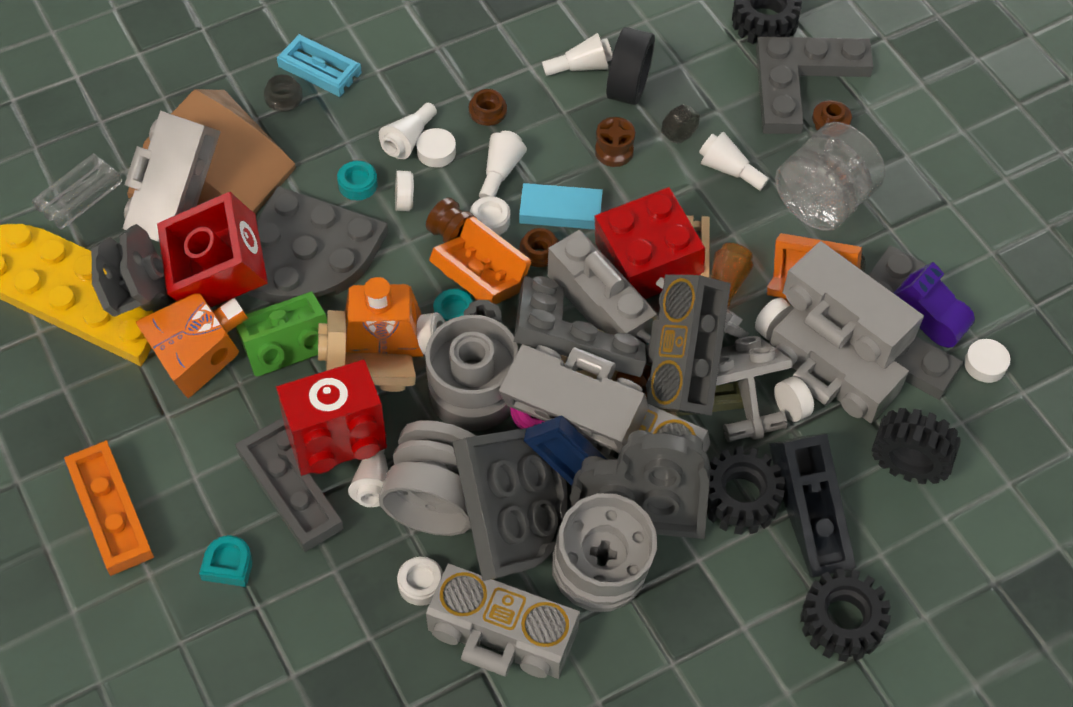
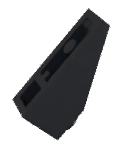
M811 434L769 443L773 464L778 463L781 468L779 477L784 476L785 478L783 501L810 577H818L826 572L830 574L835 573L836 569L844 568L845 571L856 568L828 435Z

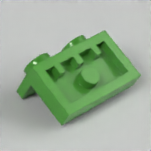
M311 291L246 314L249 319L235 327L237 335L247 353L252 371L258 377L317 356L319 323H327V317Z

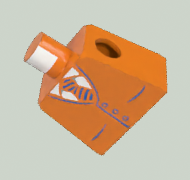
M374 277L369 279L365 285L349 287L345 309L346 352L407 354L412 357H424L417 339V321L422 313L411 286L406 284H390L384 278Z
M195 293L136 321V324L174 383L187 398H190L238 355L239 350L228 335V332L249 318L235 298L212 311L202 295Z

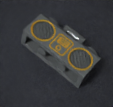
M665 275L663 290L659 297V320H653L647 363L652 364L650 377L646 384L648 404L668 411L712 416L731 283L701 275Z

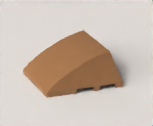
M194 89L171 113L172 115L221 131L197 206L227 192H231L256 214L273 195L276 188L280 187L296 169L295 163L225 90ZM149 137L144 141L142 148L148 149L150 144ZM129 187L127 192L128 198L133 197L134 191L137 189Z

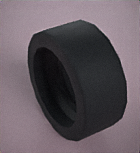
M629 27L622 29L616 42L609 68L606 87L608 99L633 105L639 103L652 62L655 35L653 33Z

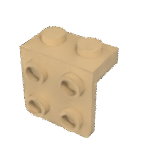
M328 310L327 323H319L318 361H326V371L365 359L374 385H379L381 390L399 392L405 390V386L415 385L416 374L411 355L346 352L345 311Z

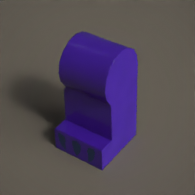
M932 262L910 274L894 294L924 315L920 329L932 341L942 347L950 348L954 347L975 323V316L970 307L956 299L950 289L940 280L944 273Z

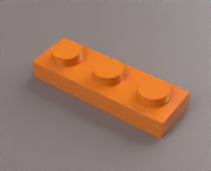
M107 440L64 457L109 575H115L153 559V553Z

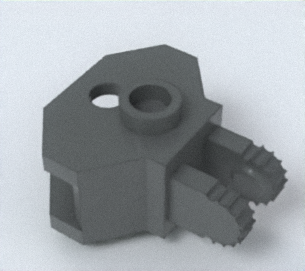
M138 224L129 227L119 236L120 243H117L111 237H106L91 248L92 285L103 310L116 317L137 307H141L145 311L153 310L154 313L173 304V300L166 295L167 289L162 259L157 255L148 232Z

